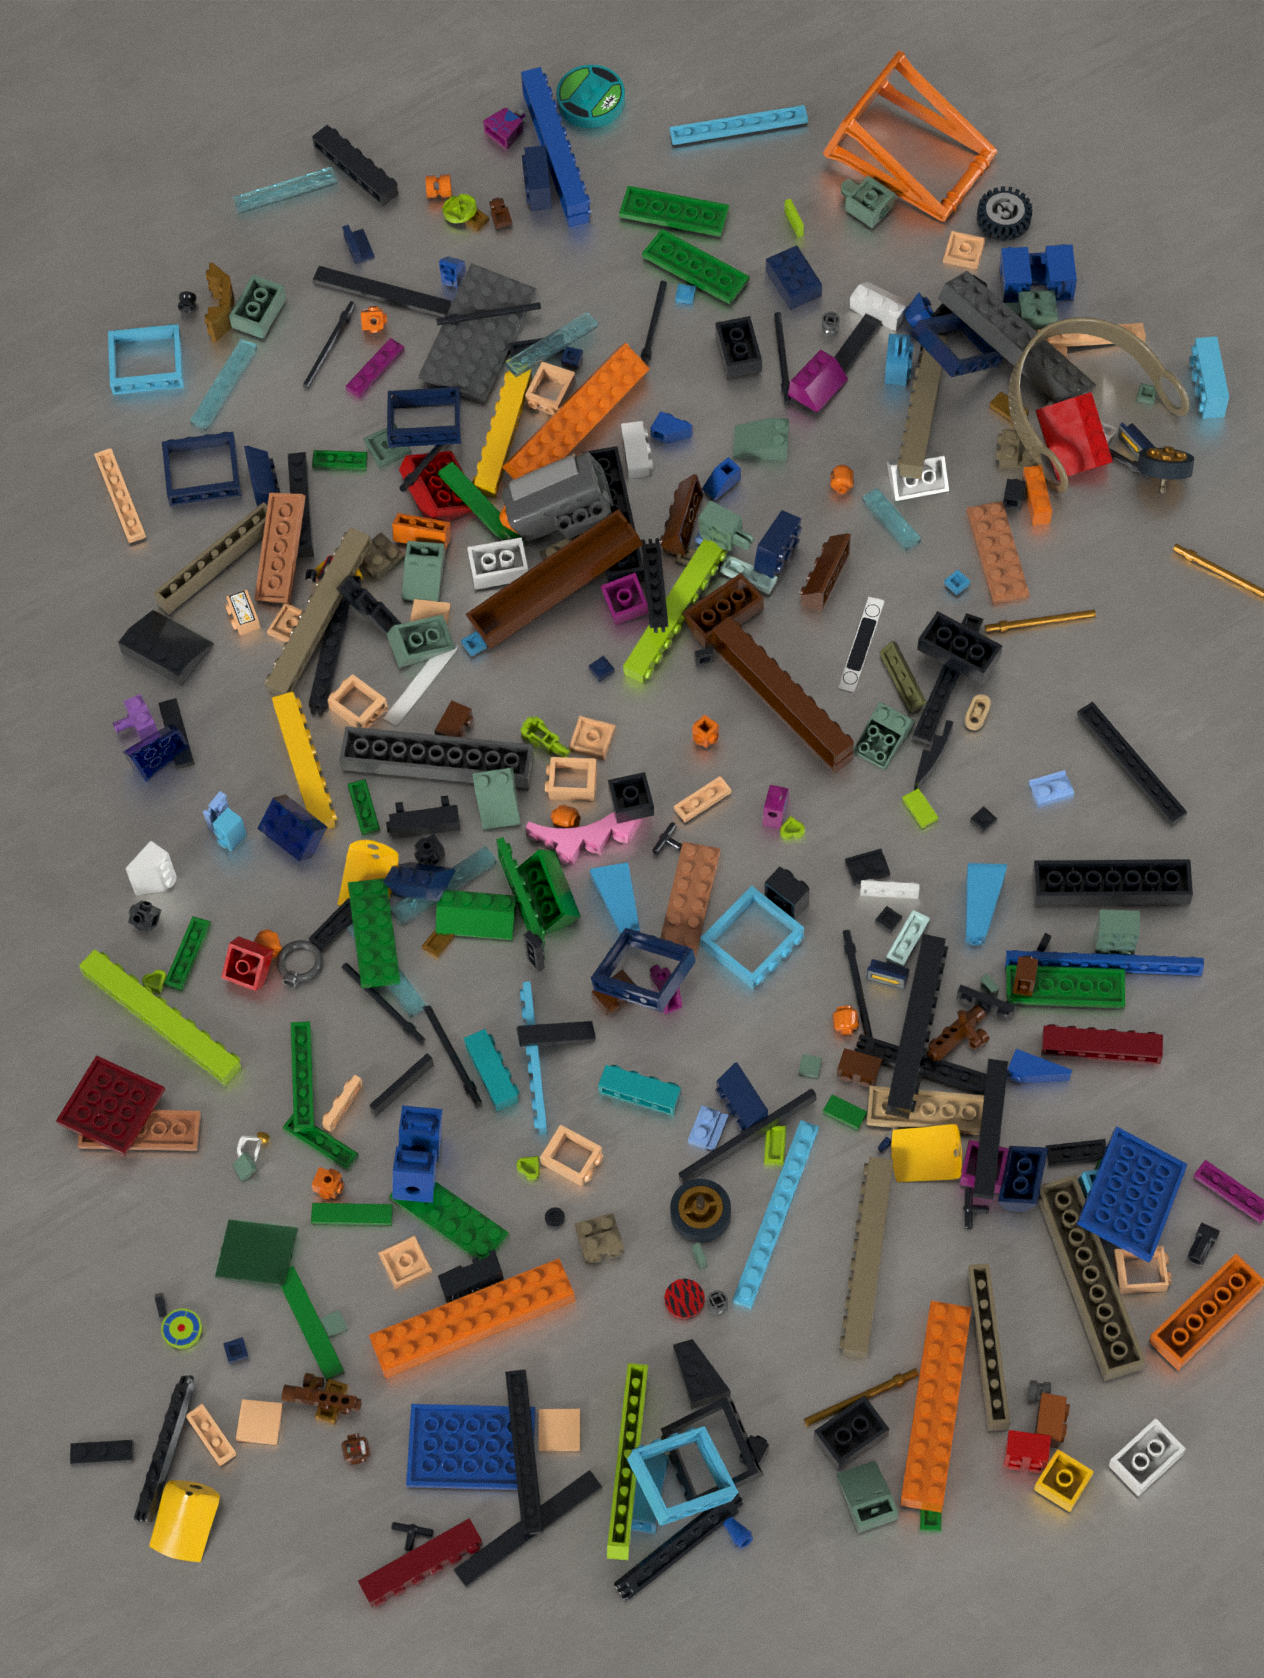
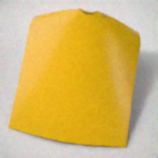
M357 840L351 843L347 852L337 905L341 906L349 898L348 882L386 878L391 867L398 865V853L391 847L374 840ZM374 844L378 846L379 849H371L367 845ZM374 854H375V855H378L379 858H378V859H374V858L372 857V855H374ZM388 888V895L390 898L391 890Z
M956 1124L893 1130L891 1157L896 1182L953 1180L960 1178L962 1172V1147L958 1126ZM956 1149H957V1157L954 1156V1150H956Z
M184 1480L168 1481L163 1490L149 1547L175 1559L201 1562L218 1508L219 1493L213 1488L198 1482ZM189 1485L200 1486L202 1489H195ZM190 1491L193 1492V1494L191 1496H188L185 1492Z

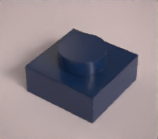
M566 346L561 359V365L579 368L583 357V350Z
M604 655L588 665L589 670L599 682L615 672V668Z
M243 1337L223 1343L229 1365L249 1359Z

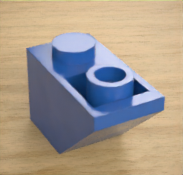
M450 256L440 259L441 282L447 286L458 288L466 272L465 261Z
M920 292L905 311L906 319L913 329L919 320L933 318V314H935L931 308L930 300L927 297H923Z
M660 411L650 427L651 437L665 444L688 439L693 435V425L688 421L675 418L670 413Z
M729 457L715 467L702 487V491L713 501L717 500L741 480V468Z

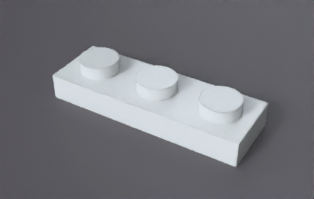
M874 879L861 880L860 895L918 899L919 884L911 881L898 883L892 880L885 882Z

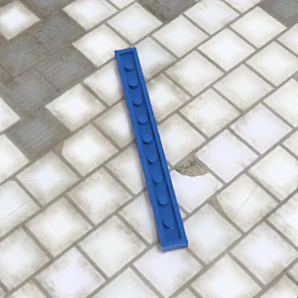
M1006 950L1005 968L1007 965H1017L1018 956H1031L1034 959H1038L1037 966L1125 969V973L1202 976L1204 958L1141 956L1135 954L1118 955Z

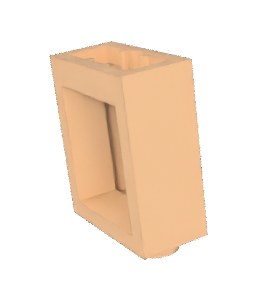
M542 362L525 394L526 405L532 409H539L552 415L568 399L576 383L575 372ZM542 378L564 385L556 401L535 395Z
M353 674L343 680L338 690L333 691L328 698L329 709L352 726L358 728H369L388 708L385 697ZM354 686L374 700L360 717L339 703Z
M551 757L550 764H547L546 769L549 781L545 782V792L549 793V799L595 801L597 760L593 758ZM556 768L588 769L587 788L554 787Z
M560 1125L540 1156L541 1165L583 1186L585 1181H590L593 1175V1168L601 1163L604 1155H602L601 1146ZM566 1138L593 1152L580 1173L554 1160Z
M1157 1246L1153 1258H1157L1160 1283L1127 1285L1124 1260L1140 1258L1124 1249H1114L1115 1279L1120 1294L1167 1291L1169 1284H1171V1273L1167 1272L1166 1265H1169V1257L1167 1252L1164 1253V1246Z

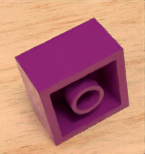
M636 573L601 585L603 596L615 626L648 614L647 601Z
M968 1141L960 1179L961 1186L974 1188L979 1145L977 1141ZM999 1146L994 1193L998 1194L1009 1149Z

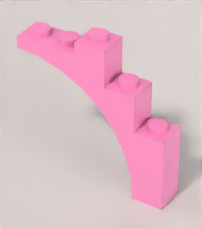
M613 812L597 822L576 828L557 829L528 822L525 831L526 836L531 841H538L543 843L548 849H555L560 862L574 865L583 847L591 853L601 854L611 836L618 842L629 844L643 818L617 824Z

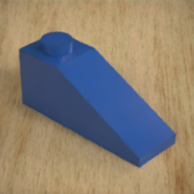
M1016 1049L1007 1070V1077L1017 1083L1069 1081L1072 1070Z

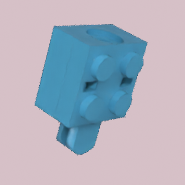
M889 334L885 384L906 386L907 379H910L914 344L910 343L911 335Z

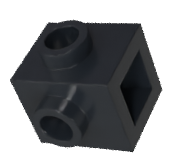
M435 834L420 839L414 845V856L419 863L435 865L440 859L445 857L444 847Z
M140 901L131 906L128 913L130 915L128 923L134 925L139 930L149 932L157 927L162 910L153 906L148 901Z

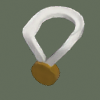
M258 1132L257 1136H242L237 1146L238 1157L243 1154L242 1149L247 1140L258 1141L252 1158L255 1162L258 1158L261 1142L267 1143L270 1136L265 1132Z

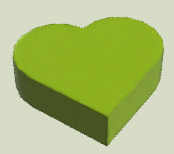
M792 816L780 828L781 837L787 840L793 837L801 838L805 834L804 825Z
M155 970L152 974L148 973L142 977L143 986L147 985L153 992L161 994L167 975L163 970Z
M539 1156L518 1159L516 1162L518 1172L525 1174L528 1180L534 1181L540 1176Z

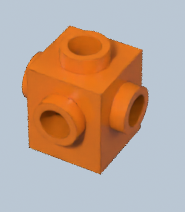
M370 306L368 309L361 310L362 330H370L371 333L380 332V329H384V324H387V313H383V308L379 309V306Z
M704 714L692 726L693 740L705 748L715 744L719 739V725Z
M319 1167L311 1185L313 1192L318 1193L322 1198L336 1199L338 1193H342L345 1183L339 1171Z

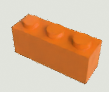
M1042 465L1024 467L1022 481H1025L1024 490L1032 525L1050 523L1052 508Z
M397 513L392 523L393 541L406 544L407 541L444 544L446 551L451 540V522Z

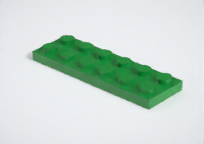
M627 186L619 217L721 237L729 212V205Z
M664 229L658 232L642 252L643 258L729 305L750 280V276Z
M504 837L496 839L498 858L512 894L516 896L517 906L527 932L530 930L534 935L537 934L543 942V948V945L546 944L545 932L542 925L538 924L537 920L539 918L536 909H532V899L529 892L525 891L524 878L522 875L519 876V866L516 859H513L511 855L513 854L511 845L505 842Z
M385 878L348 882L361 989L400 984L388 888L384 883Z
M1017 965L1006 966L1007 1003L1014 1005L1125 1008V969L1037 966L1032 996L1013 994Z
M437 1182L435 1183L433 1203L393 1199V1192L389 1195L391 1201L472 1258L478 1257L481 1260L490 1256L489 1251L495 1249V1252H497L509 1236L508 1231Z

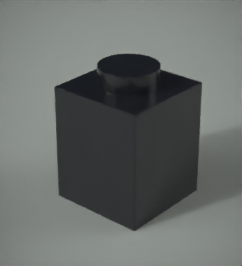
M1007 478L1003 499L1004 507L1021 509L1025 481Z
M750 1435V1443L761 1466L769 1451V1444L761 1436L756 1435L754 1437ZM740 1454L739 1462L746 1465L742 1454Z

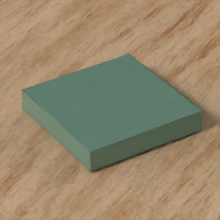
M387 428L363 438L379 469L406 457V455L412 454L410 447L389 448Z

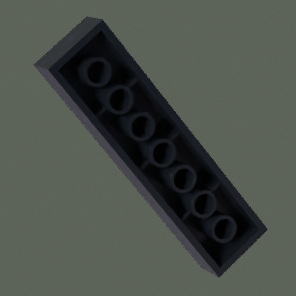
M618 446L588 451L605 472L613 501V507L610 508L611 514L619 509L635 530ZM636 549L605 571L607 583L636 573L639 582L645 581L640 549Z
M1190 859L1034 860V905L1190 904L1193 896Z

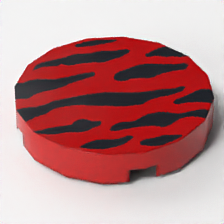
M678 1279L672 1282L666 1289L664 1295L665 1306L668 1312L675 1318L685 1320L695 1317L704 1307V1291L694 1280Z

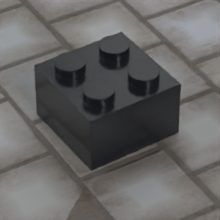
M645 772L608 780V791L617 824L654 816V804Z
M779 866L765 881L764 896L794 920L809 906V886L804 881L797 880L788 869L784 870Z

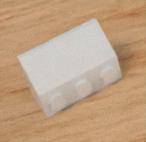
M869 282L859 284L850 297V310L863 316L868 314L880 320L881 325L897 331L906 318L905 311L911 304Z
M940 451L926 454L921 479L901 477L900 469L897 468L898 459L887 461L889 480L895 501L949 491L945 456Z
M152 841L126 867V872L136 895L165 892L168 887H172L176 882L177 876L169 853Z

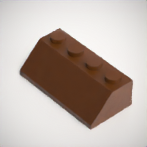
M693 474L681 481L678 489L674 492V503L670 505V516L665 521V532L660 538V546H662L665 554H681L686 556L687 547L689 546L704 496L697 474Z
M845 533L830 536L827 543H823L821 548L822 554L816 558L814 562L815 568L807 576L806 582L808 583L806 587L803 586L799 594L801 605L822 612L850 554L851 534Z
M740 573L688 608L682 615L695 639L705 649L712 645V629L728 617L733 621L736 620L740 625L764 609V598Z

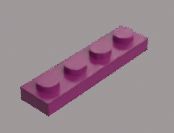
M390 338L346 385V390L360 399L405 351L404 346Z
M1204 1160L1193 1178L1261 1224L1264 1220V1199L1207 1160Z

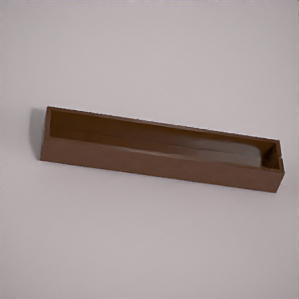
M618 509L466 613V616L491 650L643 544L637 532Z
M728 617L712 629L713 649L835 773L853 760L854 741L852 737L845 734L836 721L833 722L827 712L822 708L820 709L816 705L815 700L804 693L800 684H795L791 680L789 673L785 670L783 671L774 658H770L766 654L765 649L761 645L758 646L754 642L753 637L749 633H745L736 620L733 621Z

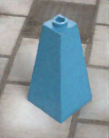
M628 862L591 868L590 879L619 935H621L625 928L640 932Z
M968 863L965 879V943H970L971 945L985 944L1004 886L1007 864Z
M665 1453L643 1460L661 1497L663 1496L669 1462L668 1455H665ZM637 1480L631 1530L656 1534L658 1521Z

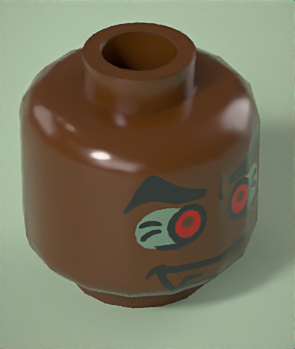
M359 1433L348 1435L347 1440L341 1444L344 1460L350 1462V1465L367 1462L366 1458L371 1455L368 1439L360 1437Z

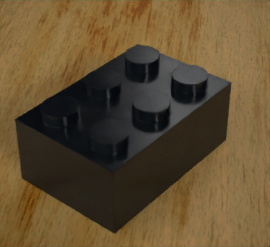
M747 316L716 322L715 335L726 377L733 378L762 372V357L751 317Z
M863 1396L814 1430V1439L839 1471L889 1436L890 1429L868 1399Z

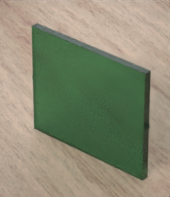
M228 1220L215 1277L285 1286L290 1262L293 1258L292 1254L298 1228Z

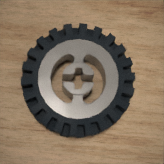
M1001 186L1000 191L998 187L994 188L993 192L991 190L987 191V195L984 194L982 199H980L977 210V221L979 227L982 226L981 230L983 232L987 230L986 235L989 237L993 233L994 239H997L999 235L1001 236L1000 240L1003 241L1005 236L1008 237V240H1012L1013 235L1015 239L1019 238V234L1023 235L1025 230L1027 231L1033 211L1030 199L1028 197L1025 198L1026 194L1021 193L1019 195L1020 190L1018 189L1012 192L1013 187H1009L1008 191H1005V186Z

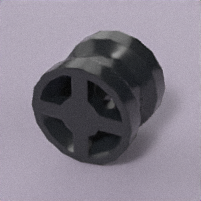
M189 291L181 292L179 294L180 302L178 303V309L184 313L194 312L196 308L194 303L197 300L196 295Z

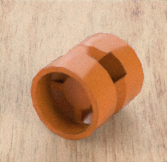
M450 174L440 175L439 178L436 175L426 176L427 199L437 198L438 195L442 198L452 197ZM435 183H439V190H435Z

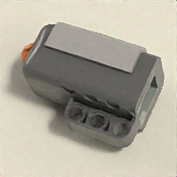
M588 451L578 456L574 453L509 482V485L502 491L504 507L499 514V518L503 526L519 534L526 541H534L557 530L567 538L584 533L611 514L610 508L613 507V501L605 472Z

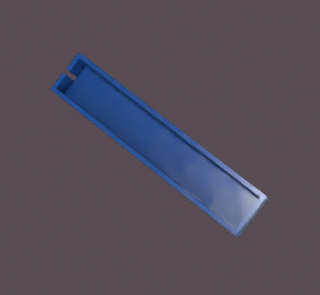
M541 67L522 71L523 96L540 145H545L547 165L568 226L570 228L589 223V215H591L590 198L584 192L586 191L584 181H580L581 173L579 167L575 166L576 158L574 153L571 154L570 141L565 138L567 136L566 129L560 124L562 123L560 113L556 112L557 104L555 99L552 100L551 98L553 94L551 87L547 86V75L542 72Z

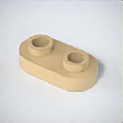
M976 695L972 699L965 716V725L971 730L980 729L985 722L991 706V701L986 695Z

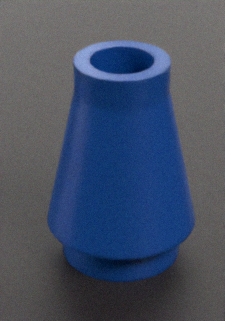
M730 1517L724 1522L723 1525L726 1527L735 1546H739L742 1549L752 1542V1532L735 1520L734 1517Z

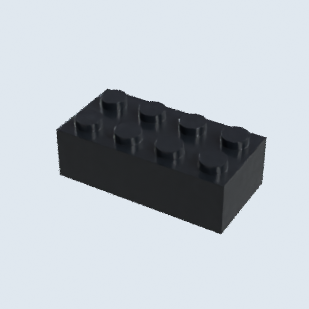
M937 611L919 637L917 650L983 684L1001 658L1003 645Z

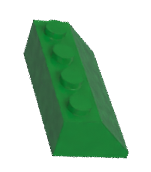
M539 849L519 866V876L522 875L524 878L525 891L529 892L531 896L532 909H536L539 918L537 920L538 924L542 925L545 935L569 927L581 917L555 851Z
M445 890L439 902L437 901L435 932L441 935L455 934V936L513 941L517 910L516 896Z

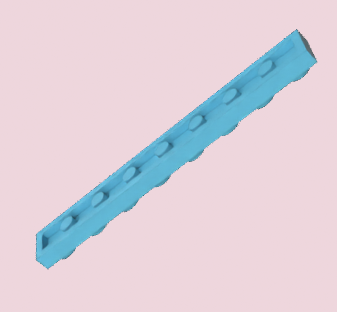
M805 105L673 126L669 127L672 145L804 124L808 123V116Z
M523 982V989H520L521 1001H525V1007H522V1017L527 1019V1025H535L531 982ZM526 1046L527 1055H531V1061L528 1062L529 1074L533 1073V1080H529L531 1092L535 1091V1098H531L532 1108L537 1110V1117H534L535 1129L539 1128L540 1135H546L548 1133L538 1046Z

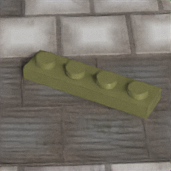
M891 641L879 653L909 713H915L927 702L897 642Z

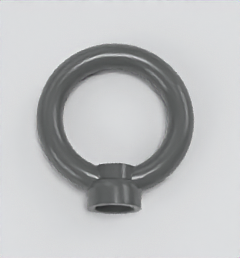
M298 940L285 945L278 953L276 960L277 969L283 976V984L296 988L298 982L313 978L322 967L323 956L320 949L309 941ZM305 948L314 954L315 963L308 972L298 974L293 970L288 971L286 969L284 959L293 949Z

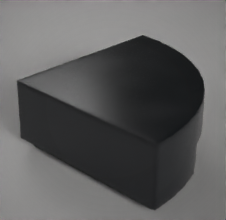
M155 1294L159 1318L167 1315L164 1294Z

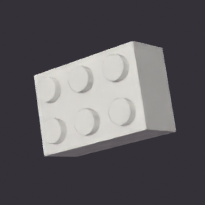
M522 537L467 547L475 590L510 584L528 571Z
M1155 1418L1110 1460L1109 1467L1139 1497L1183 1456L1186 1448Z

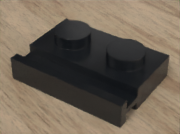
M882 848L845 858V864L847 865L853 886L861 884V880H877L890 876V870Z

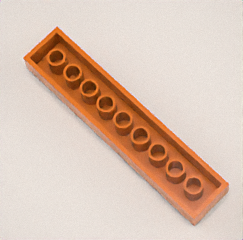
M626 342L619 346L502 466L503 469L513 479H516L564 458L650 368Z
M558 1258L369 1335L384 1377L387 1379L576 1302L575 1294Z
M937 1301L930 1302L900 1506L942 1513L972 1307Z

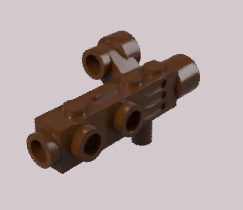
M975 1005L966 1012L965 1010H959L958 1019L949 1027H945L937 1038H933L930 1041L927 1056L933 1061H940L965 1037L969 1040L968 1045L973 1050L984 1046L990 1040L988 1033L981 1028L977 1031L974 1029L986 1017L985 1011L978 1005Z
M305 1373L303 1387L285 1384L282 1390V1401L318 1406V1409L322 1411L336 1409L341 1414L350 1415V1412L356 1413V1411L361 1409L362 1399L357 1398V1396L322 1391L324 1378L317 1377L311 1373Z

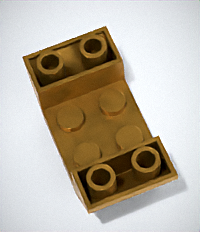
M209 263V270H206L209 291H212L213 298H222L219 299V306L208 307V314H205L207 333L211 335L212 342H216L232 328L229 315L234 308L235 297L230 276L214 263Z

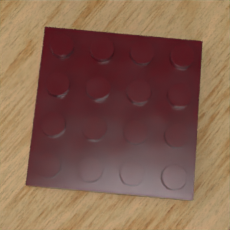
M96 1055L58 1116L56 1123L126 1156L166 1089L158 1083Z

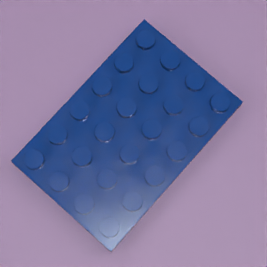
M1116 1126L1091 1185L1077 1225L1149 1263L1154 1256L1188 1164Z
M411 1404L406 1486L413 1488L518 1490L509 1406ZM530 1407L534 1439L536 1408Z

